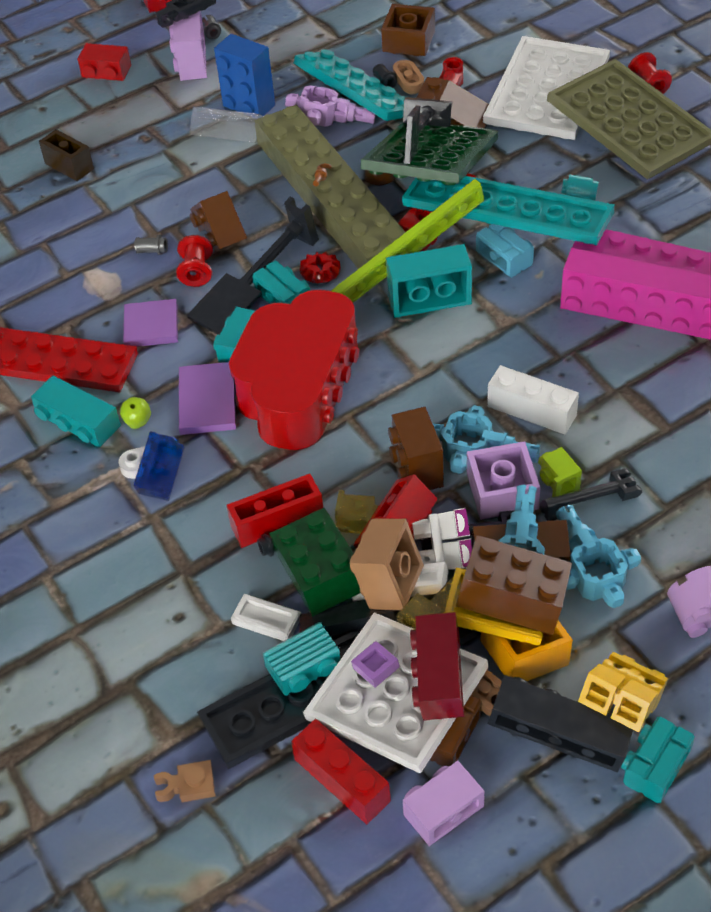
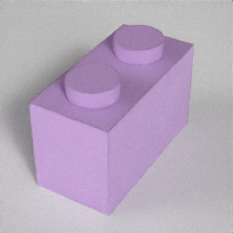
M456 761L449 767L446 765L438 769L432 779L423 786L417 785L410 789L403 799V813L428 846H431L484 807L485 791L462 764Z

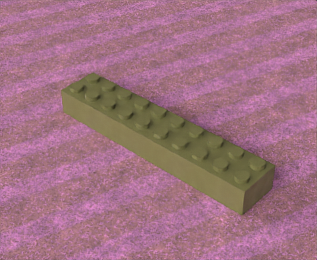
M297 104L254 120L259 146L303 201L310 206L311 211L358 269L406 233ZM323 163L330 164L332 166L331 169L325 168L328 174L327 178L321 181L318 186H314L313 181L315 180L317 167Z

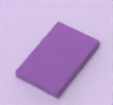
M229 362L179 367L180 435L236 430L235 381L230 373Z

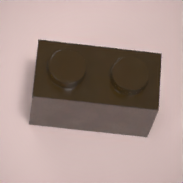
M57 129L39 140L45 164L75 181H79L94 170L89 146Z

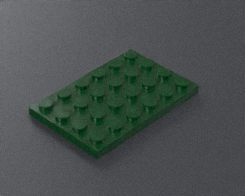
M402 122L361 159V169L369 170L371 174L390 173L396 178L410 176L417 177V180L422 182L437 180L442 181L441 183L444 185L459 184L498 140V130L451 124L450 127L425 125L419 133L417 153L410 164H404L407 123Z

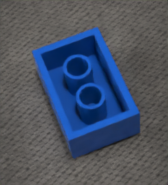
M230 34L214 47L223 106L259 119L275 106L268 46Z

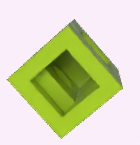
M563 447L552 452H546L540 456L538 464L541 466L540 477L546 486H550L553 489L552 497L580 489L582 470Z

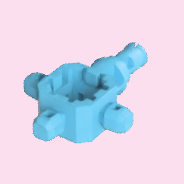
M474 405L469 408L468 412L458 411L451 414L446 427H444V424H433L439 441H442L443 456L450 462V470L453 473L461 474L466 470L467 451L518 443L515 437L508 436L506 432H494L492 430V422L488 417L484 416V409L481 406ZM463 432L471 437L480 435L478 443H473L472 446H468V443L463 441L454 443V438L457 435L462 436ZM526 443L531 461L537 463L540 445Z
M518 485L516 488L515 511L511 513V518L507 520L505 536L498 541L544 555L545 548L537 539L538 524L536 523V515L533 514L537 488L529 485V490L525 494L526 485Z
M567 505L569 513L564 506L556 512V516L559 520H567L569 545L572 553L570 560L572 566L566 590L577 587L583 598L591 601L603 598L607 605L612 608L621 606L624 603L622 589L626 582L627 570L637 567L641 563V555L638 550L629 548L620 552L614 541L606 538L598 539L593 529L589 528L586 524H582L573 505ZM596 559L600 563L611 564L610 569L612 572L602 575L600 580L597 576L592 577L590 573H585L586 569L584 566L594 564Z

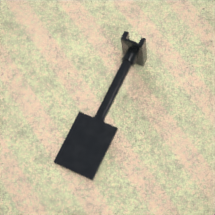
M405 97L403 123H407L404 164H410L417 153L419 133L425 125L451 126L453 101Z
M290 196L284 202L289 219L285 232L241 279L226 273L187 314V318L220 335L227 317L232 315L236 307L250 309L262 296L260 290L250 286L253 283V273L261 268L265 269L266 265L272 263L293 239H299L311 246H314L319 240L310 206L305 204L300 209L296 207L294 198Z

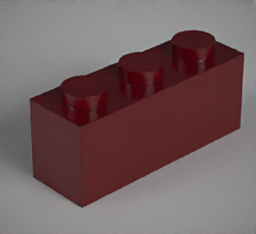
M456 612L415 616L416 629L410 630L412 650H417V657L411 658L413 678H418V686L412 687L414 708L420 707L423 721L465 717L460 635Z

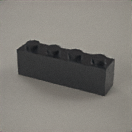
M506 675L503 677L487 723L493 727L617 773L626 758L633 729L611 719L612 713H608L605 716L578 701L561 696L555 690L542 689L529 684L522 678Z

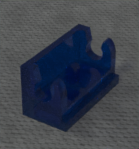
M150 431L133 484L138 494L169 501L185 449L183 444L178 443L179 439Z

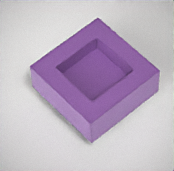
M377 641L373 642L351 661L353 669L375 688L400 667L398 659Z

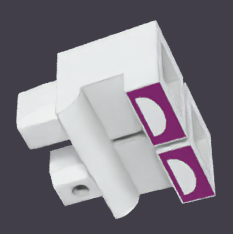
M466 508L429 514L428 519L412 523L414 540L431 538L432 549L419 551L423 564L445 562L448 570H455L456 567L467 569L472 552L471 539L442 543V541L468 538L470 536Z

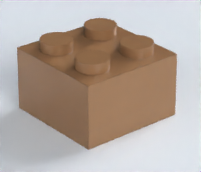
M371 519L366 531L361 536V541L355 553L351 556V571L355 574L360 586V592L364 596L369 609L405 610L423 569V561L406 519Z

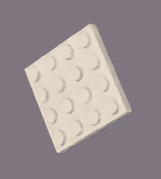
M373 613L303 713L306 720L312 722L316 718L331 732L421 774L456 718L423 721L420 707L414 708L412 687L418 686V678H413L411 669V658L417 657V650H412L410 630L415 629ZM375 641L394 655L400 665L395 672L376 688L357 673L351 663L356 656ZM460 648L463 700L465 705L488 669V661Z

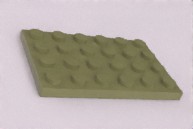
M616 59L550 91L547 95V101L647 180L711 145V129Z

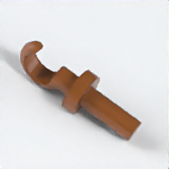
M323 163L317 167L315 180L313 181L314 186H318L321 181L327 178L328 174L325 168L331 169L332 166L330 164Z

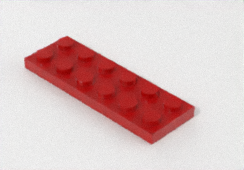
M0 327V375L44 382L51 376H55L73 386L120 393L138 355L136 346Z

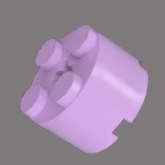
M711 566L702 567L686 574L685 576L688 581L680 586L676 581L667 592L683 629L691 638L699 637L705 634L708 628H711Z

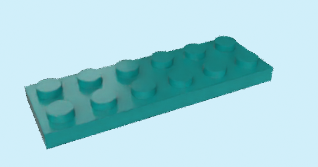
M323 49L321 52L307 51L305 54L295 55L293 64L383 120L389 121L403 118L404 99L406 96H401L396 93L394 88L381 84L379 79L366 75L364 70L351 66L349 61L336 57L334 52Z

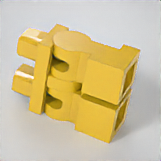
M612 652L609 659H605L602 664H598L588 673L578 702L605 716L610 712L612 705L615 704L611 719L640 732L647 717L658 706L668 678L665 677V674L655 669L651 670L636 663L634 659L626 655Z

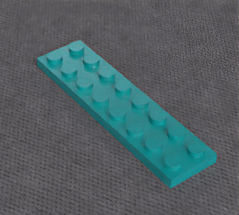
M465 176L456 185H444L441 183L442 181L437 180L422 182L415 177L402 197L403 206L433 212L467 184L476 179L481 183L484 201L463 217L464 219L598 245L614 214L615 208L614 204Z

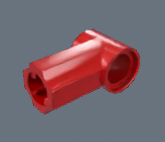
M457 57L445 59L443 61V71L439 78L462 86L463 60Z

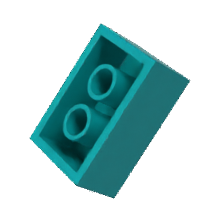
M465 244L386 258L388 298L394 318L472 304V264Z

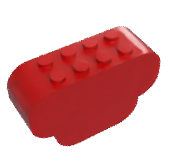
M310 290L298 295L291 304H267L257 309L251 315L231 355L229 368L235 381L237 408L245 417L258 421V433L267 444L288 450L305 449L318 442L324 433L327 423L331 424L334 417V406L336 403H340L344 382H349L352 363H356L359 357L355 309L353 302L347 296L327 290Z

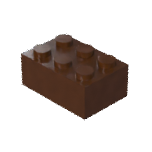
M477 535L456 606L553 635L563 607L572 563Z

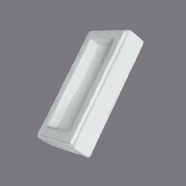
M244 594L231 617L233 625L285 641L293 636L300 622L301 612Z

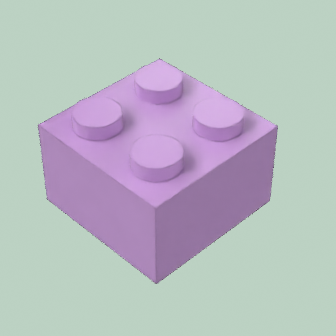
M525 441L467 451V477L480 520L498 517L499 512L515 510L516 488L518 485H526L525 494L529 490V485L537 488L534 510L539 509L540 485Z

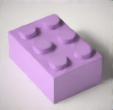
M201 11L186 19L179 20L178 22L174 21L169 26L171 37L170 49L171 53H174V70L179 72L180 81L207 78L205 35Z

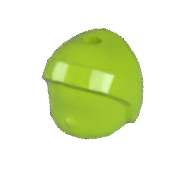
M131 397L122 403L120 415L130 428L138 429L147 424L151 410L149 404L144 399Z

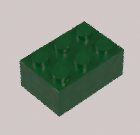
M325 507L269 533L278 558L312 617L361 593L355 574L350 568V559L354 553Z

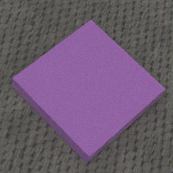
M169 299L124 304V345L139 347L178 343L177 300Z

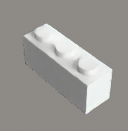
M500 365L488 383L487 407L566 435L577 416L579 392Z

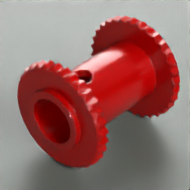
M650 52L638 54L631 60L628 69L664 94L672 83L670 72L665 69H656L657 59L654 54Z
M200 235L184 237L179 241L177 247L178 254L184 259V262L179 263L178 268H176V276L181 283L187 286H203L212 278L210 265L205 263V260L209 259L213 252L212 244L208 239ZM190 272H195L197 274L191 275Z

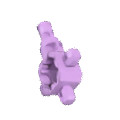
M306 86L301 96L292 93L286 96L285 106L289 107L297 104L314 126H330L333 124V121L347 123V121L353 122L356 120L371 124L375 122L376 115L364 107L356 106V103H351V100L338 98V93L335 90L326 87Z

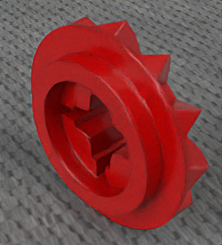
M317 251L315 255L307 254L306 259L300 261L301 276L312 283L329 282L335 279L341 270L340 261L337 260L336 255H329L327 251L323 254H319ZM317 264H322V270L318 268Z

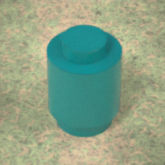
M569 174V179H563L561 194L595 201L599 181H594L591 177Z

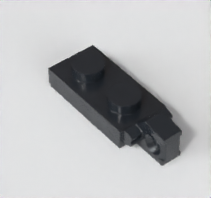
M172 0L166 3L164 9L156 12L157 23L162 28L171 26L174 21L178 22L192 14L206 10L208 7L216 4V0Z

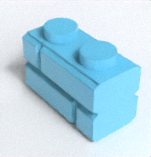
M491 224L488 228L486 227L477 232L476 251L512 278L519 274L521 270L524 271L532 266L534 247L529 240H523L519 237L513 228Z

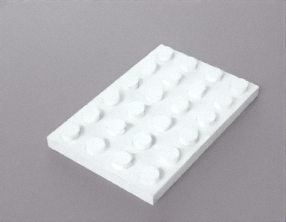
M522 36L483 115V123L495 127H505L517 131H527L540 135L575 140L580 126L547 101V95L550 91L606 64L610 57V50Z

